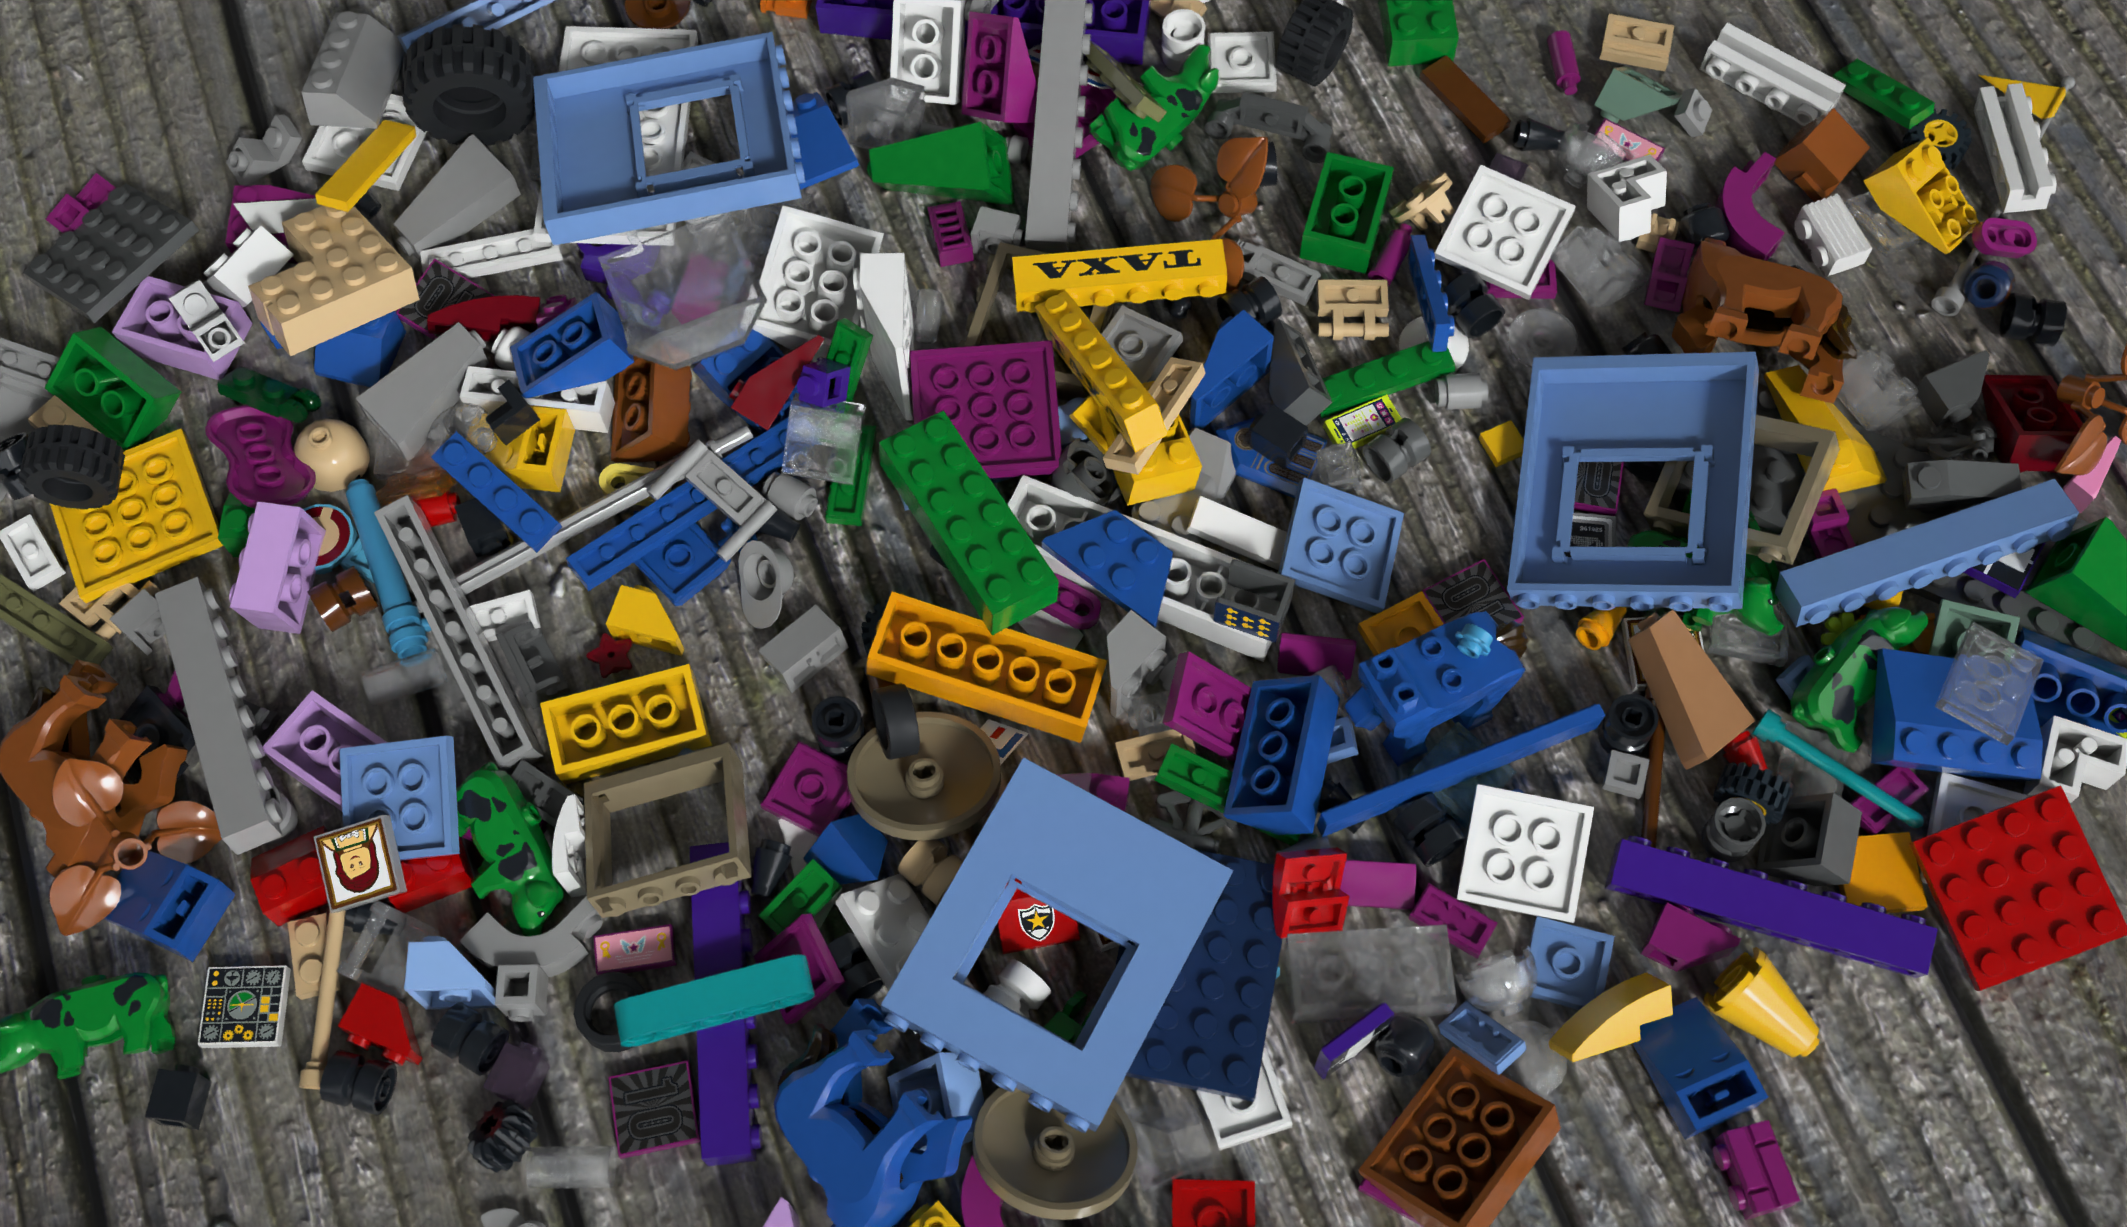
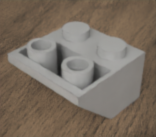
M1132 610L1107 635L1106 660H1108L1106 669L1110 714L1115 718L1124 710L1129 712L1136 706L1141 698L1140 692L1148 683L1153 686L1160 679L1159 675L1164 669V660L1167 655L1165 653L1166 636Z

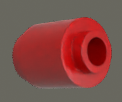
M448 486L412 495V500L422 509L430 527L457 521V512L454 506L461 504L458 493H451Z

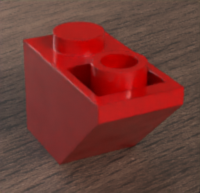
M361 983L338 1024V1027L349 1035L346 1041L366 1051L369 1050L371 1045L382 1049L381 1056L397 1065L403 1066L407 1060L419 1066L422 1055L408 1007L398 998Z

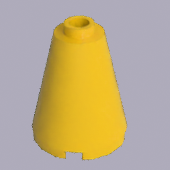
M1754 947V955L1752 957L1747 952L1742 953L1716 978L1714 983L1719 989L1714 996L1707 992L1703 1005L1711 1013L1792 1058L1798 1055L1806 1057L1819 1044L1820 1040L1817 1038L1819 1033L1818 1026L1764 952L1758 947Z

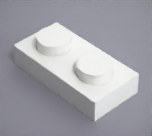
M31 514L0 530L2 543L26 585L33 592L66 574L38 522Z
M530 590L470 606L487 642L497 640L496 634L505 633L527 622H532L535 629L541 628L534 595Z

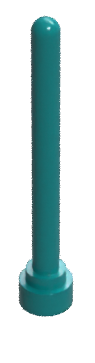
M1767 709L1751 734L1755 737L1757 736L1761 741L1779 742L1912 828H1920L1924 824V818L1921 814L1785 728L1786 724L1780 721L1782 717L1772 710Z

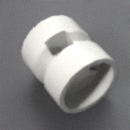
M1179 9L1169 13L1163 20L1161 58L1165 66L1172 71L1179 72L1181 65L1192 50L1198 45H1204L1205 23L1198 13L1188 9Z
M1012 959L998 975L999 985H990L983 993L1030 1019L1028 1011L1030 1009L1038 1010L1051 994V989L1029 967L1020 961Z

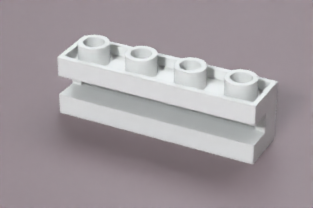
M1726 23L1721 30L1718 40H1714L1707 49L1700 67L1701 71L1707 73L1712 78L1728 84L1742 94L1748 95L1767 105L1770 109L1776 110L1797 121L1802 126L1809 124L1832 108H1835L1846 86L1842 82L1729 23Z
M2022 83L2008 84L2005 96L1997 97L1994 86L1981 87L1974 107V114L2003 213L2046 209L2051 194H2054L2056 191V177L2054 173L2049 172L2047 166L2048 151L2046 147L2041 146L2039 140L2040 125L2037 121L2034 122L2032 117V99L2030 96H2026Z

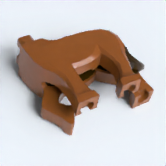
M1705 238L1704 241L1701 240L1687 276L1688 279L1682 298L1684 313L1677 317L1672 331V338L1682 348L1683 352L1712 353L1718 337L1749 345L1779 346L1778 352L1789 354L1809 370L1800 396L1834 404L1844 384V359H1857V350L1849 337L1852 318L1847 307L1842 303L1843 296L1837 286L1823 277L1804 270L1743 255L1735 248L1727 247L1724 241L1712 238Z
M78 659L68 675L62 677L59 682L60 686L55 692L46 686L37 689L27 715L22 721L11 728L0 745V773L12 791L30 809L29 814L42 822L46 830V845L55 853L47 864L46 870L54 878L62 870L73 865L84 864L96 871L99 866L113 861L108 853V844L112 835L97 816L89 824L78 827L67 823L55 809L52 799V783L54 775L63 760L77 758L99 761L107 764L119 774L123 783L121 801L115 808L104 813L119 832H132L139 837L145 815L156 808L169 804L173 800L177 774L180 765L186 760L188 752L185 747L164 744L139 758L142 769L141 780L137 784H130L125 777L126 772L137 757L152 742L146 736L144 738L134 736L133 734L137 727L131 721L109 718L104 728L106 732L104 740L94 756L91 757L87 711L99 708L107 700L103 693L111 692L119 683L99 664Z

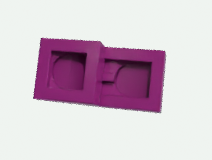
M95 173L76 198L66 193L45 220L62 233L73 232L83 223V216L108 200V195L116 187L98 173Z
M1662 237L1658 238L1644 305L1679 312L1695 244Z
M1837 489L1822 492L1807 529L1816 559L1856 546L1847 528L1849 515Z

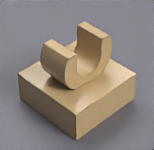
M1656 213L1651 214V231L1638 237L1635 248L1655 253L1659 237L1675 240L1679 222L1674 218L1667 219L1658 216Z

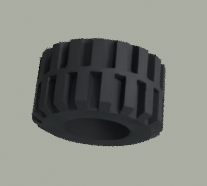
M1303 0L1292 14L1281 37L1277 52L1278 69L1314 87L1323 82L1335 68L1347 45L1353 25V10L1334 0Z
M48 425V427H40L36 431L31 432L27 438L19 473V482L27 492L34 494V497L53 505L75 509L101 508L103 505L111 504L117 497L125 459L124 451L113 439L88 428L73 425Z

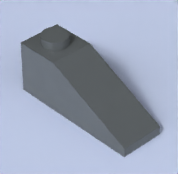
M1279 320L1275 323L1269 393L1276 407L1307 426L1333 402L1303 335Z
M1963 460L1907 463L1901 475L1905 510L1978 505L2022 490L2019 464Z

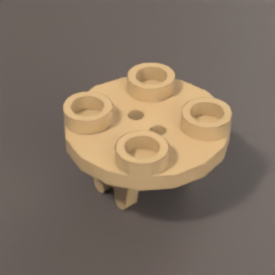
M1442 172L1431 181L1426 179L1418 184L1411 191L1414 195L1408 201L1403 199L1389 209V213L1396 224L1410 219L1422 231L1428 228L1425 218L1430 223L1434 221L1437 224L1443 223L1445 218L1441 211L1447 216L1454 213V209L1445 194L1453 184L1451 179L1445 172Z

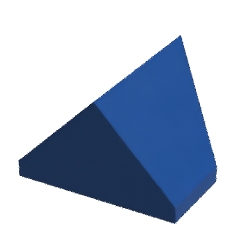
M857 814L830 822L803 859L806 864L812 859L817 860L840 884L878 880L888 840L879 830L868 824Z

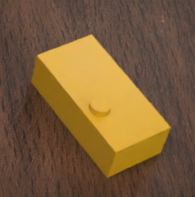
M689 664L540 703L555 773L565 785L678 755L685 748L693 751L712 746L696 678Z

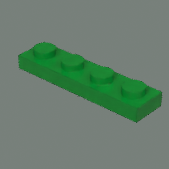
M1426 341L1322 378L1333 403L1320 413L1321 419L1368 403L1384 395H1390L1455 372V363L1448 347L1447 351L1432 352L1430 342Z
M1171 743L1154 781L1224 814L1233 772ZM1255 828L1291 846L1297 843L1300 834L1277 835Z

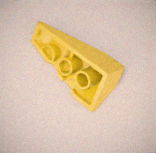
M1799 365L1764 374L1763 377L1782 420L1835 431L1840 450L1823 491L1837 489L1838 493H1843L1886 482L1887 478L1873 447L1832 403L1800 396L1807 374ZM1797 454L1806 474L1812 457Z

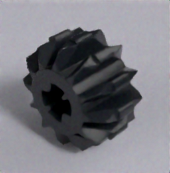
M511 1099L503 1103L498 1101L490 1111L485 1110L484 1116L475 1122L476 1127L468 1136L470 1142L467 1150L484 1168L490 1169L495 1173L502 1169L508 1171L514 1162L522 1161V1156L526 1151L531 1150L530 1144L538 1135L536 1132L538 1121L520 1103H515Z

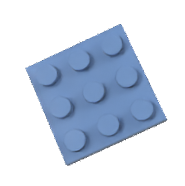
M1303 478L1298 484L1278 574L1296 579L1295 585L1378 614L1385 608L1404 513Z
M439 736L339 748L343 827L381 815H390L400 860L460 854L454 737Z

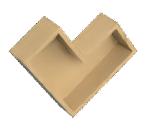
M320 206L283 221L282 226L289 250L294 254L292 257L298 264L248 286L258 319L272 335H275L276 340L290 356L419 300L412 267L355 206L349 212Z

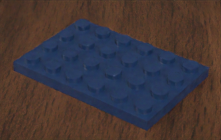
M1196 850L1232 869L1233 873L1126 1076L1254 1102L1283 939L1276 935L1272 900L1274 864ZM1130 940L1127 941L1128 943L1132 944L1133 946L1135 945L1134 942H1132V941H1130ZM1121 945L1119 946L1116 966L1126 949Z

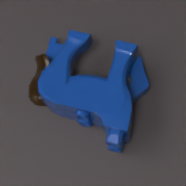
M1486 611L1475 612L1441 625L1396 648H1390L1359 663L1358 678L1362 686L1348 698L1344 707L1355 727L1372 731L1384 721L1390 733L1382 744L1399 767L1428 752L1425 739L1431 728L1452 719L1460 732L1465 734L1492 720V709L1519 681L1526 670L1520 660L1527 649L1526 644L1529 641L1525 635L1524 625L1518 624L1515 621L1510 623L1503 622L1498 625ZM1465 624L1481 627L1493 637V641L1489 646L1491 651L1487 656L1480 655L1478 659L1471 658L1457 648L1459 641L1456 640L1455 633L1461 632Z
M855 999L845 1015L831 1030H828L823 1024L819 1023L814 1026L805 1052L782 1071L778 1081V1092L774 1101L776 1121L785 1138L807 1166L808 1175L814 1181L821 1184L828 1200L827 1215L833 1222L831 1227H899L913 1207L924 1181L950 1177L956 1173L961 1146L973 1121L971 1115L945 1120L939 1111H936L934 1115L930 1114L923 1106L928 1098L921 1089L904 1092L898 1101L896 1111L890 1119L876 1108L862 1102L861 1070L870 1066H884L894 1059L887 1049L884 1053H881L873 1046V1043L878 1038L876 1035L886 1034L893 1029L892 1026L884 1021L886 1015L881 1013V1007L874 999ZM926 1133V1150L914 1148V1144Z

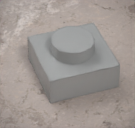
M1696 88L1687 89L1682 94L1674 116L1692 138L1703 135L1712 108Z
M1611 750L1608 756L1602 789L1640 799L1643 794L1650 759Z

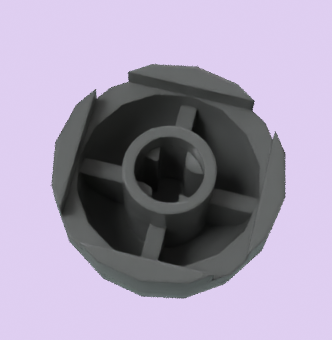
M1077 438L1062 450V455L1059 458V467L1050 474L1051 484L1053 487L1066 491L1075 497H1081L1106 507L1121 495L1113 469L1106 468L1103 460L1104 454L1091 440L1085 443L1080 441L1082 438Z

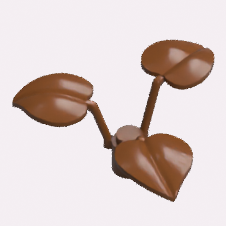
M1237 137L1226 141L1221 146L1217 155V171L1219 176L1227 181L1225 185L1227 190L1222 195L1194 194L1197 186L1196 175L1183 165H1167L1158 169L1152 176L1150 186L1158 212L1169 221L1179 222L1190 216L1193 210V201L1218 202L1219 210L1225 216L1231 217L1211 237V240L1219 239L1234 224L1242 221L1241 216L1253 213L1257 207L1255 192L1261 184L1266 167L1268 138ZM1223 238L1228 274L1226 293L1239 288L1244 272V256L1240 246L1235 241Z
M2127 344L2121 358L2123 374L2095 376L2087 373L2085 378L2069 374L2060 382L2057 390L2058 401L2071 405V409L2079 411L2088 419L2078 431L2054 471L2062 474L2086 475L2097 466L2107 445V435L2103 432L2106 423L2103 421L2102 416L2093 414L2089 410L2092 408L2096 409L2100 405L2126 415L2119 427L2118 435L2122 440L2121 442L2127 445V407L2105 400V389L2098 383L2127 380Z
M77 758L63 760L54 775L52 783V799L55 809L67 823L78 827L89 824L97 816L112 835L108 844V853L113 861L99 866L96 871L87 865L77 864L62 870L56 875L50 886L49 901L61 934L67 936L84 931L99 923L114 910L121 896V885L115 877L105 875L104 872L110 870L118 871L120 868L132 870L143 865L147 859L148 851L152 848L151 844L156 837H158L156 843L157 850L161 855L184 864L194 862L206 855L222 840L214 811L190 800L170 802L157 812L156 822L159 829L151 831L143 842L132 832H119L104 813L115 808L121 801L123 783L119 774L107 764L99 761Z

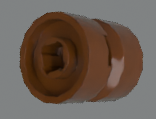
M355 566L336 575L335 583L331 584L325 581L307 591L319 614L332 632L350 623L351 615L363 616L379 607ZM348 590L353 600L345 605L339 594Z

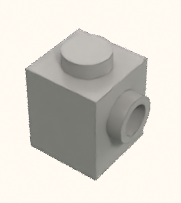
M538 964L498 965L495 1005L506 1017L509 1016V1020L516 1022H528L533 1020V1016L546 1015L548 976Z

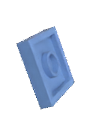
M1536 916L1519 994L1580 1010L1605 991L1615 936Z

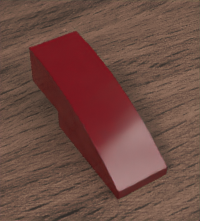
M521 295L491 296L447 306L428 314V332L430 334L442 335L459 322L468 332L475 330L483 341L495 342L503 329L510 330L516 326L533 333L538 329L536 317L540 309V297Z

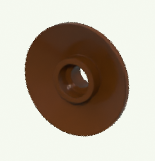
M625 0V10L630 21L640 28L668 29L677 25L687 15L690 7V0Z

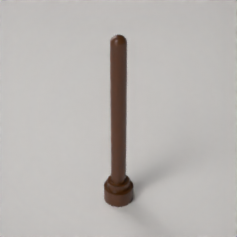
M1646 685L1644 698L1648 699L1656 707L1659 718L1658 726L1648 743L1647 759L1650 760L1645 781L1641 838L1650 840L1652 842L1651 847L1656 848L1666 726L1648 685Z

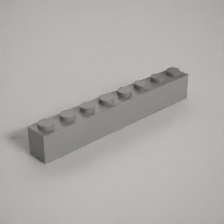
M1045 0L1025 243L1028 249L1050 254L1068 252L1069 243H1075L1076 223L1070 222L1071 211L1078 210V191L1073 190L1074 179L1080 180L1081 159H1075L1076 148L1083 147V127H1078L1079 117H1085L1086 96H1080L1081 85L1087 86L1088 65H1083V56L1090 55L1091 34H1085L1086 24H1092L1093 3H1087V0Z
M406 495L375 511V516L498 766L512 775L522 759L531 764L544 759L545 756L422 509Z
M198 577L155 593L222 840L239 855L282 837L278 821L283 820V814L277 801L274 798L271 799L269 789L274 788L273 780L265 766L262 767L260 758L264 757L265 753L256 735L253 736L251 727L256 726V722L250 708L244 705L242 697L247 696V691L240 676L235 675L234 667L238 666V660L231 646L226 644L225 638L229 637L230 633L224 619L218 616L217 609L221 608V602L214 588L207 589Z

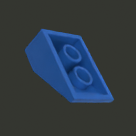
M806 93L798 96L792 102L794 111H789L788 114H794L798 134L791 136L792 138H798L802 156L800 159H795L796 162H802L806 183L800 184L801 190L859 166V163L829 106L819 93Z
M594 292L510 347L521 395L526 399L603 382L634 363L622 316L597 292Z
M1244 309L1234 318L1232 316L1226 318L1217 330L1216 337L1204 364L1206 374L1191 397L1189 431L1192 428L1202 430L1269 373L1274 336Z

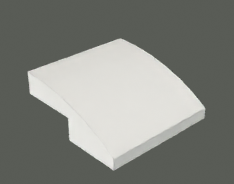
M575 794L567 796L561 808L552 845L553 875L571 898L587 895L582 860L586 858L585 809Z

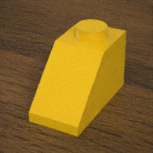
M621 585L606 621V626L612 638L616 640L631 639L633 644L682 656L684 648L656 593L642 585H635L633 588Z

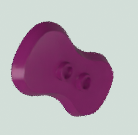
M248 405L220 411L210 417L205 426V433L209 440L228 459L229 469L226 478L228 490L242 504L256 509L257 501L292 505L303 500L313 489L316 475L314 470L309 465L301 462L294 453L291 444L292 421L282 417L277 418Z

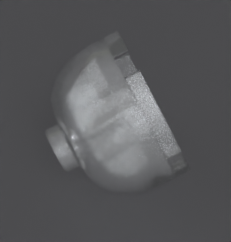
M1577 122L1571 124L1562 136L1558 145L1557 160L1561 170L1565 173V181L1576 188H1581L1582 185L1587 187V173L1607 170L1620 163L1627 162V160H1623L1626 156L1625 151L1612 138L1601 131L1596 136L1586 132L1590 126Z
M1521 946L1524 954L1514 956L1512 949L1471 963L1469 965L1472 971L1465 976L1461 969L1456 971L1454 976L1465 999L1473 1007L1484 1012L1499 1011L1501 1017L1510 1016L1524 1009L1522 1002L1533 994L1538 982V970L1529 946Z

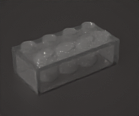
M1447 925L1287 934L1284 944L1291 1024L1358 1021L1379 1004H1384L1385 1002L1394 1012L1393 1018L1396 1016L1426 1017L1450 1015L1457 1004Z

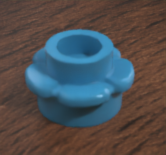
M1465 624L1461 632L1455 633V638L1459 641L1457 648L1463 654L1478 659L1480 655L1487 656L1491 651L1489 646L1493 641V637L1481 627Z

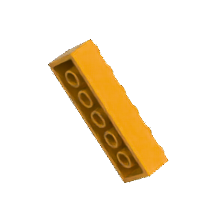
M891 591L867 657L866 674L895 684L902 683L908 688L1081 743L1108 660L1008 628L992 635L980 619Z

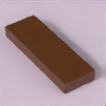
M1447 55L1421 71L1420 79L1483 143L1488 142L1510 127L1511 119Z

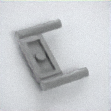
M699 439L646 490L657 501L683 475L693 487L740 528L716 552L726 563L777 511V508L771 502L766 500Z

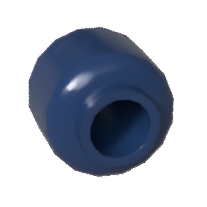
M1985 261L1977 265L1966 276L1964 282L1966 298L1975 307L1982 309H1994L2002 305L2015 288V276L2011 268L1998 261Z

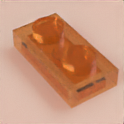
M430 467L418 472L416 475L408 476L407 472L392 475L386 479L387 484L375 494L380 506H385L406 495L412 500L442 496L457 481L445 470Z

